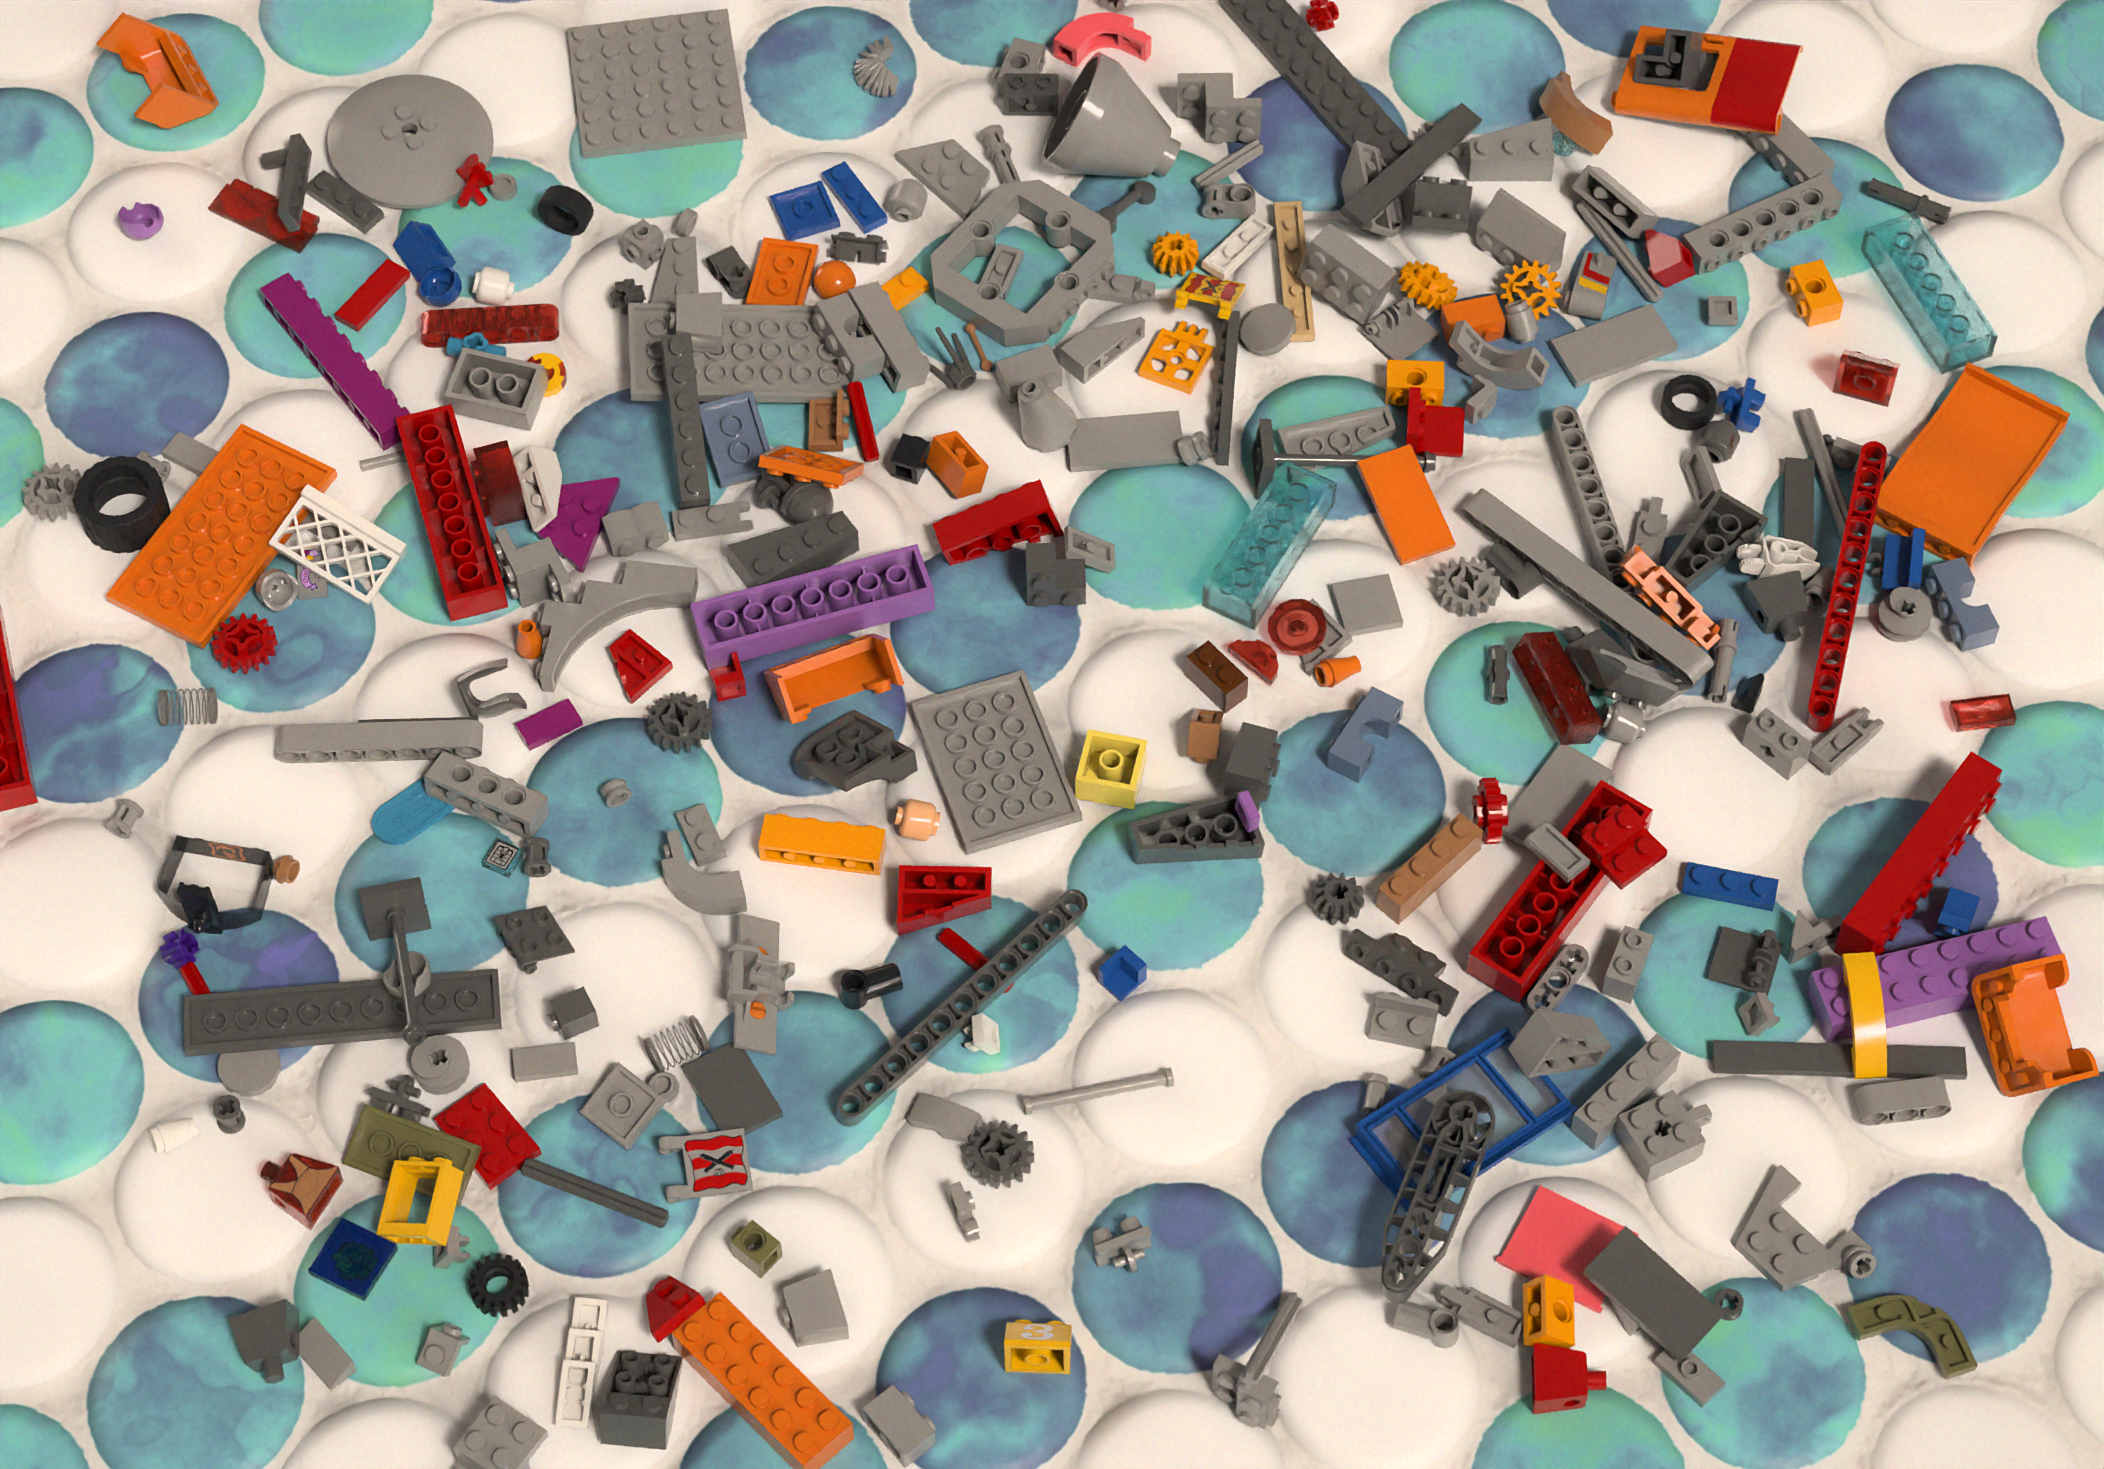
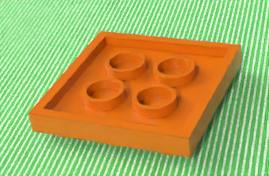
M784 444L761 454L758 464L759 467L767 468L766 472L778 476H782L784 473L793 474L795 480L811 482V479L822 481V486L838 489L839 485H846V483L863 475L865 463Z

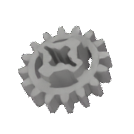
M55 463L53 468L49 469L45 464L43 465L42 472L32 471L33 479L26 478L27 487L22 488L23 499L33 516L39 514L40 520L50 516L52 522H55L57 516L61 515L66 520L68 512L78 513L74 496L77 483L82 478L78 469L72 471L69 464H66L62 469L58 463Z
M1460 557L1458 564L1450 560L1448 568H1441L1436 584L1437 597H1442L1441 604L1443 606L1451 605V613L1459 609L1463 617H1465L1467 611H1471L1472 615L1476 617L1479 609L1487 613L1489 605H1496L1501 589L1499 586L1500 576H1495L1496 569L1494 567L1486 569L1487 561L1484 560L1477 564L1475 557H1472L1470 562H1466L1464 557Z

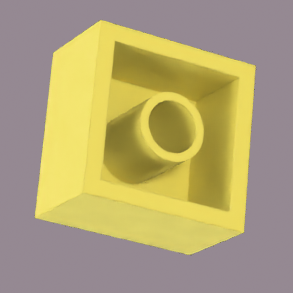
M1088 729L1075 778L1076 799L1135 809L1147 760V740Z

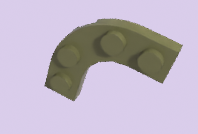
M1888 1295L1847 1307L1845 1313L1858 1341L1890 1331L1902 1330L1914 1333L1923 1339L1932 1350L1945 1380L1975 1371L1978 1366L1956 1322L1939 1307L1935 1309L1928 1304L1917 1301V1297Z

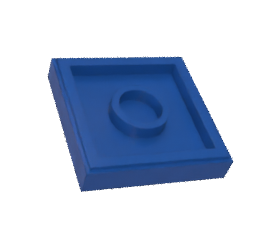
M822 180L769 196L772 208L788 241H795L840 227V220Z

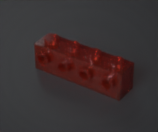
M1554 631L1525 633L1512 650V653L1561 745L1591 743L1604 724Z

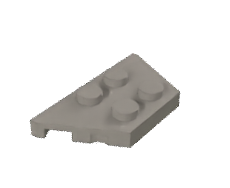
M954 139L904 149L895 153L897 162L964 221L970 216L974 203H977L981 196V190L985 188L990 179V170Z

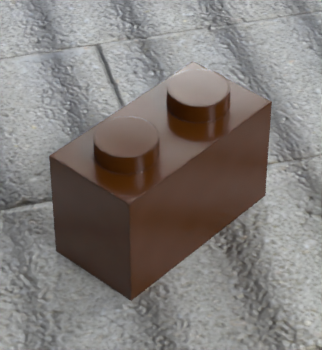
M1209 640L1186 656L1185 676L1224 713H1227L1247 698L1248 677Z

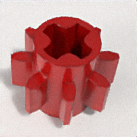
M1328 0L1310 1L1311 8H1308L1305 13L1309 26L1312 28L1316 27L1317 32L1335 28L1333 21L1339 18L1337 5L1333 1Z

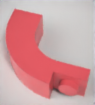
M1107 12L1089 14L1073 20L1054 38V57L1077 68L1092 51L1100 48H1116L1146 61L1151 55V36L1141 30L1134 29V18Z

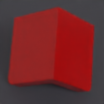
M737 652L731 653L732 665L710 670V677L718 702L747 695L745 678Z

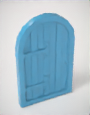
M423 776L375 811L372 818V829L375 836L383 843L390 845L404 844L438 822L455 808L450 804L426 795Z

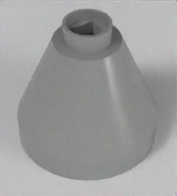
M1096 52L1076 78L1054 120L1043 149L1042 162L1062 173L1148 177L1154 172L1164 177L1176 160L1181 142L1170 137L1172 128L1123 66L1105 54Z

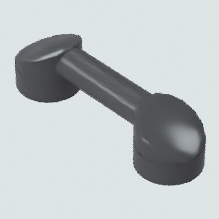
M1137 181L1130 193L1112 207L1102 208L1097 214L1110 221L1111 234H1113L1117 229V216L1135 202L1143 205L1154 202L1156 199V188L1149 182Z

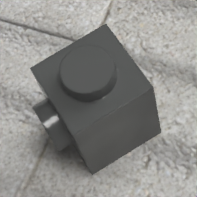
M584 986L549 1001L552 1013L547 1015L554 1032L560 1031L564 1041L599 1026L596 1010Z

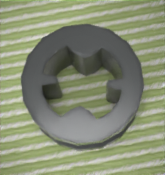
M1726 1288L1717 1293L1714 1305L1725 1314L1721 1319L1732 1321L1740 1317L1743 1311L1744 1300L1738 1291ZM1723 1299H1727L1729 1302L1735 1301L1734 1310H1730L1729 1307L1722 1308Z

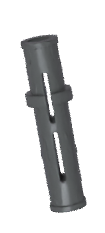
M1876 178L1871 180L1867 190V195L1874 196L1913 211L1918 217L1924 215L1943 224L1948 220L1950 215L1948 212H1951L1950 206L1929 200L1927 195L1919 196L1879 181Z

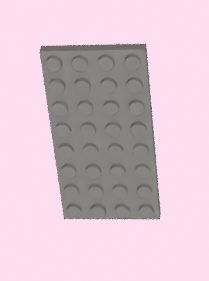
M628 303L631 401H666L660 343L662 335L675 334V330L669 329L670 312H675L676 303ZM722 304L721 354L693 351L699 402H711L753 391L756 402L809 403V400L837 398V389H843L844 399H849L847 385L851 380L847 374L842 373L837 357L828 350L824 336L813 325L812 317L815 315L816 306ZM856 331L849 333V335L857 337Z

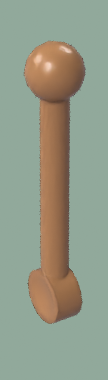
M968 323L965 326V331L970 334L982 361L981 369L984 372H990L993 364L990 360H987L975 334V325Z

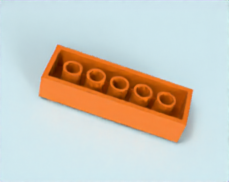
M721 1291L671 1333L674 1349L793 1469H820L854 1439L853 1423Z

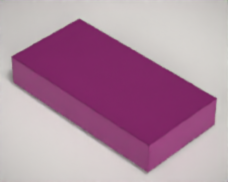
M567 698L516 723L515 726L527 748L531 751L582 726L583 722L571 701Z

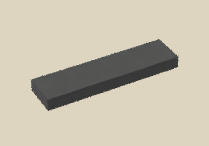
M1786 457L1784 462L1783 538L1803 542L1813 548L1815 460Z

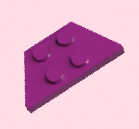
M612 477L561 485L557 517L540 531L536 532L539 540L550 537L558 555L562 559L566 557L572 562L578 572L583 573L603 528L602 517L609 513L621 485L620 478Z

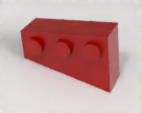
M899 865L898 936L992 909V867Z

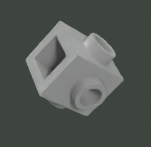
M644 219L636 225L629 227L625 234H623L626 256L646 271L663 257L665 250L663 232L659 227L649 224Z

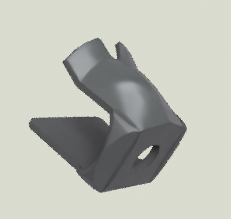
M507 658L487 662L458 676V689L471 717H496L514 708L527 710V703L519 693H503L487 701H481L470 690L469 685L472 681L506 669L508 667Z

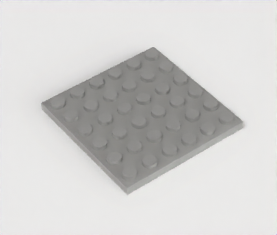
M728 8L567 28L584 159L747 139Z

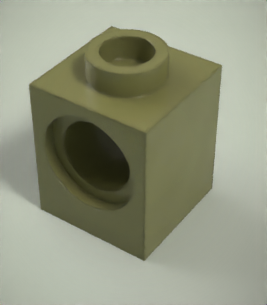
M751 1220L745 1227H739L731 1238L732 1256L759 1278H762L783 1256L781 1242L754 1220ZM752 1244L761 1245L757 1250L747 1249Z

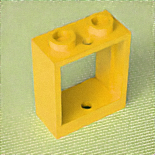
M409 1157L408 1161L394 1160L376 1234L395 1244L446 1246L464 1172L453 1167V1162L445 1158L435 1157L433 1161H427L419 1157ZM418 1178L437 1179L426 1224L407 1223Z

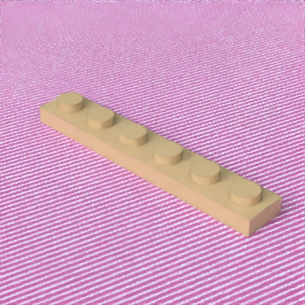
M1302 201L1274 202L1273 210L1283 306L1289 309L1296 320L1295 335L1294 333L1292 334L1290 340L1291 342L1315 341L1311 288L1296 277L1307 252Z

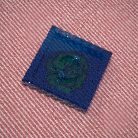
M342 1218L309 1267L308 1272L309 1275L365 1301L396 1254L398 1246L396 1243Z

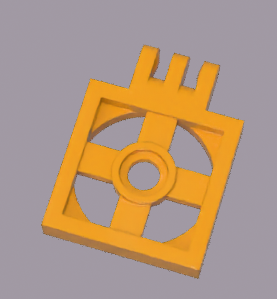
M1182 320L1175 332L1161 328L1139 368V376L1191 395L1214 353V346L1204 343L1208 335V329L1202 328L1197 336L1198 326L1192 324L1188 332H1186L1188 322ZM1177 345L1176 349L1170 351L1162 349L1166 346ZM1189 349L1196 352L1200 358L1199 362L1188 358L1187 352ZM1179 357L1182 359V362L1174 364L1171 362V359ZM1153 358L1166 363L1163 373L1153 369ZM1181 369L1193 372L1191 378L1187 380H1181L1174 376Z

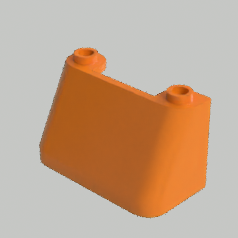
M2064 953L1983 973L1976 976L1972 981V995L1997 1083L2002 1093L2008 1097H2017L2099 1075L2093 1054L2086 1048L2073 1049L2055 989L2064 986L2069 980V967Z

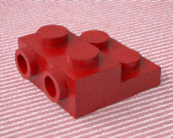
M1628 803L1621 808L1617 805L1612 806L1605 813L1603 821L1599 824H1596L1594 821L1590 822L1581 832L1579 849L1620 890L1663 860L1668 852L1647 830L1648 823Z

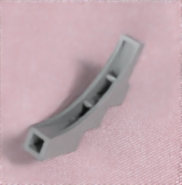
M627 560L625 571H620L618 583L587 580L585 590L579 592L578 604L546 600L544 610L539 611L537 616V628L541 629L544 639L542 645L543 662L539 661L536 668V678L540 679L542 691L554 693L560 675L571 657L588 639L603 628L625 617L649 610L665 608L690 609V604L695 603L699 587L697 568Z

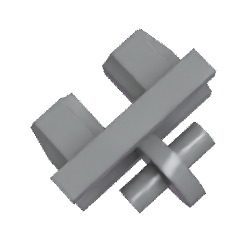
M1136 1216L1124 1219L1120 1223L1123 1235L1113 1238L1108 1227L1094 1231V1260L1098 1268L1113 1262L1115 1269L1126 1265L1128 1271L1133 1273L1137 1271L1136 1261L1145 1258L1143 1250L1151 1247L1150 1236H1152L1150 1228L1148 1225L1143 1227Z

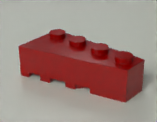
M1040 479L1025 483L1020 488L1008 493L999 494L984 503L972 505L965 511L953 516H946L932 524L942 552L950 566L985 557L988 551L992 549L1001 552L1011 550L1013 544L1028 540L1029 543L1041 542V536L1052 533L1054 538L1064 536L1054 507Z

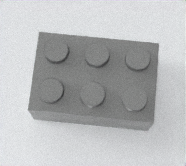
M1329 223L1311 241L1296 277L1363 325L1381 307L1397 271Z
M463 347L444 397L447 405L452 404L456 414L531 431L549 380L544 365Z

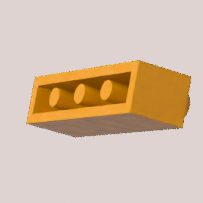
M781 813L775 815L765 814L758 844L760 860L880 876L886 850L885 829H880L873 825L856 826L849 825L843 821L833 823L819 821L812 817L802 819L789 817Z

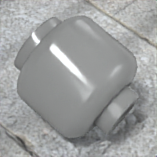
M909 178L904 179L894 185L888 207L900 221L908 222L918 219L923 214L928 193L919 181Z
M1616 701L1612 706L1609 704L1606 706L1600 720V727H1603L1606 737L1625 744H1631L1637 737L1642 738L1647 722L1643 720L1642 709L1622 701Z

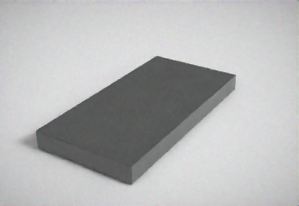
M1627 1226L1618 1233L1582 1272L1587 1279L1680 1363L1725 1315Z

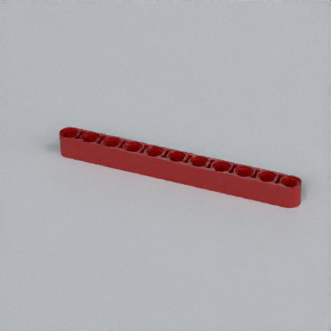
M1877 441L1865 443L1860 451L1811 688L1806 723L1812 731L1817 733L1826 732L1832 727L1886 465L1887 449L1882 443ZM1869 458H1874V459H1877L1878 461H1870V460H1868V459H1869ZM1863 483H1870L1872 486H1865ZM1858 508H1865L1867 511H1860ZM1853 533H1860L1863 536H1855ZM1848 558H1855V559H1857L1858 561L1851 562V561H1848L1847 559H1848ZM1843 583H1849V584H1851V585H1853V586H1852V587H1845V586H1843V585H1841V584H1843ZM1837 609H1845L1848 612L1841 613ZM1838 634L1842 638H1833L1831 635ZM1827 660H1834V661H1836L1837 663H1836V664H1828V663L1825 662V661H1827ZM1821 686H1829V687H1831L1832 689H1831V690H1823V689H1821L1820 687H1821ZM1824 712L1827 715L1824 717H1820L1814 713Z

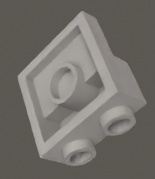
M1219 1354L1213 1365L1212 1391L1223 1401L1229 1403L1236 1402L1235 1416L1239 1417L1240 1421L1245 1425L1253 1428L1258 1426L1264 1430L1267 1425L1273 1427L1280 1413V1409L1277 1408L1282 1397L1278 1394L1279 1381L1263 1375L1258 1385L1248 1389L1245 1387V1383L1240 1382V1375L1245 1365Z

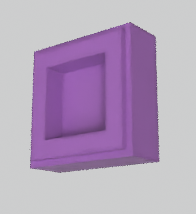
M1249 791L1239 793L1235 809L1246 831L1258 829L1261 816Z

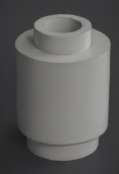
M1521 299L1505 305L1506 312L1504 316L1512 340H1518L1520 344L1534 340L1535 334L1539 332L1532 307L1527 304V300Z

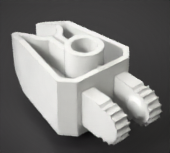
M1767 535L1761 544H1743L1736 548L1737 557L1744 559L1739 562L1740 571L1746 574L1757 575L1758 579L1799 570L1802 582L1813 578L1820 567V563L1815 562L1818 552L1799 541Z

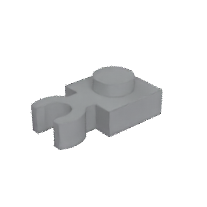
M961 1182L948 1185L949 1201L960 1227L962 1226L967 1242L970 1243L980 1239L978 1233L980 1229L972 1214V1210L976 1209L971 1192H965Z

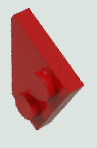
M631 629L609 646L610 655L631 704L673 669L672 662Z

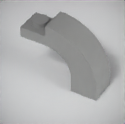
M1466 320L1456 322L1448 343L1459 355L1456 364L1464 372L1472 377L1478 373L1483 378L1492 381L1495 386L1505 389L1523 390L1542 386L1550 365L1534 346L1510 351L1490 345L1480 337Z
M679 829L667 832L668 844L663 845L666 859L661 860L665 883L675 898L688 908L709 915H731L746 912V896L739 870L718 875H708L695 870L686 860Z

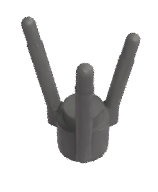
M937 327L935 330L954 362L948 367L949 377L931 363L930 371L946 382L950 389H953L955 386L959 390L969 388L976 381L977 374L971 367L957 334L953 333L952 338L961 360L941 328Z

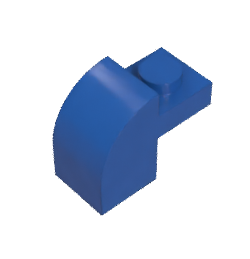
M1950 887L1934 934L1949 939L1968 935L1981 897Z

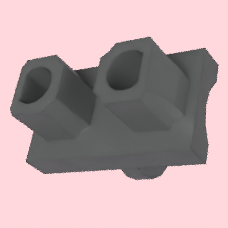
M761 467L762 477L756 487L757 492L760 493L758 503L765 509L773 505L782 512L781 504L783 497L792 487L790 485V474L784 473L782 476L772 475L766 472L767 468Z
M405 1075L401 1082L394 1079L391 1080L389 1088L396 1090V1095L373 1086L368 1094L374 1098L371 1106L389 1113L392 1112L394 1106L402 1108L399 1116L416 1123H420L422 1116L429 1118L432 1110L422 1104L408 1100L410 1096L419 1098L422 1092L421 1089L414 1087L415 1079L409 1075Z

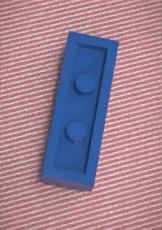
M845 161L821 172L823 182L863 234L888 223L886 213Z
M1687 862L1681 894L1773 912L1779 879Z

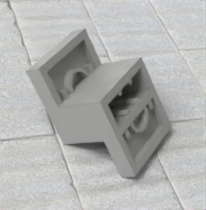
M1178 73L1177 118L1204 117L1205 143H1249L1253 140L1260 142L1262 99L1234 98L1233 73Z
M506 527L495 531L497 543L493 544V549L498 559L497 563L502 578L507 577L509 581L507 587L513 600L518 598L522 608L552 598V601L575 603L572 582L550 537L516 549Z
M494 1396L453 1447L458 1460V1464L454 1469H530L528 1461L549 1436L548 1432Z

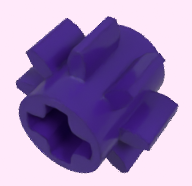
M181 928L176 932L171 931L163 936L166 943L160 946L159 949L165 962L174 965L175 969L186 965L189 961L196 962L193 954L200 951V948H198V941L194 935L185 933L184 928Z

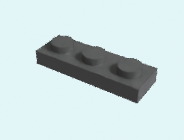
M324 169L307 183L306 194L364 234L384 218L383 210L351 190Z

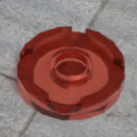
M1290 599L1279 604L1272 616L1270 615L1268 634L1273 646L1282 653L1291 656L1306 655L1315 651L1323 643L1327 634L1326 617L1320 607L1315 606L1308 600Z

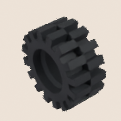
M496 1253L495 1260H491L490 1255L484 1257L486 1263L482 1264L479 1260L475 1264L477 1270H471V1279H468V1285L472 1300L477 1309L480 1307L481 1312L485 1315L490 1311L491 1317H497L498 1312L502 1313V1317L508 1316L507 1310L511 1309L513 1313H516L518 1311L517 1305L519 1304L523 1307L526 1303L525 1297L529 1296V1282L525 1268L521 1266V1262L518 1259L513 1261L512 1256L506 1254L505 1259H502L501 1253ZM498 1276L509 1278L511 1287L507 1292L500 1295H493L488 1292L487 1284L491 1279Z

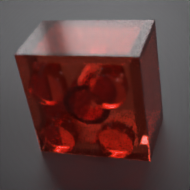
M507 440L474 448L475 460L470 461L485 518L491 517L493 527L528 519L521 483Z

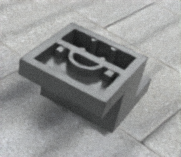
M1423 176L1422 181L1416 182L1412 217L1413 227L1468 232L1472 186H1467V180L1451 179L1450 184L1439 183L1440 177Z

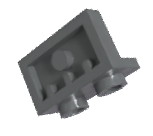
M1005 73L1003 89L1004 115L1057 116L1059 110V75Z

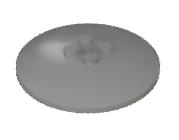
M406 74L376 80L352 93L339 106L331 120L327 144L329 158L334 171L351 190L368 201L382 206L398 209H421L437 206L459 197L466 183L457 173V168L462 167L470 155L477 154L479 157L478 161L486 165V170L492 158L494 138L492 125L486 111L469 92L441 78ZM407 130H414L417 132L416 134L410 136H406L403 134Z

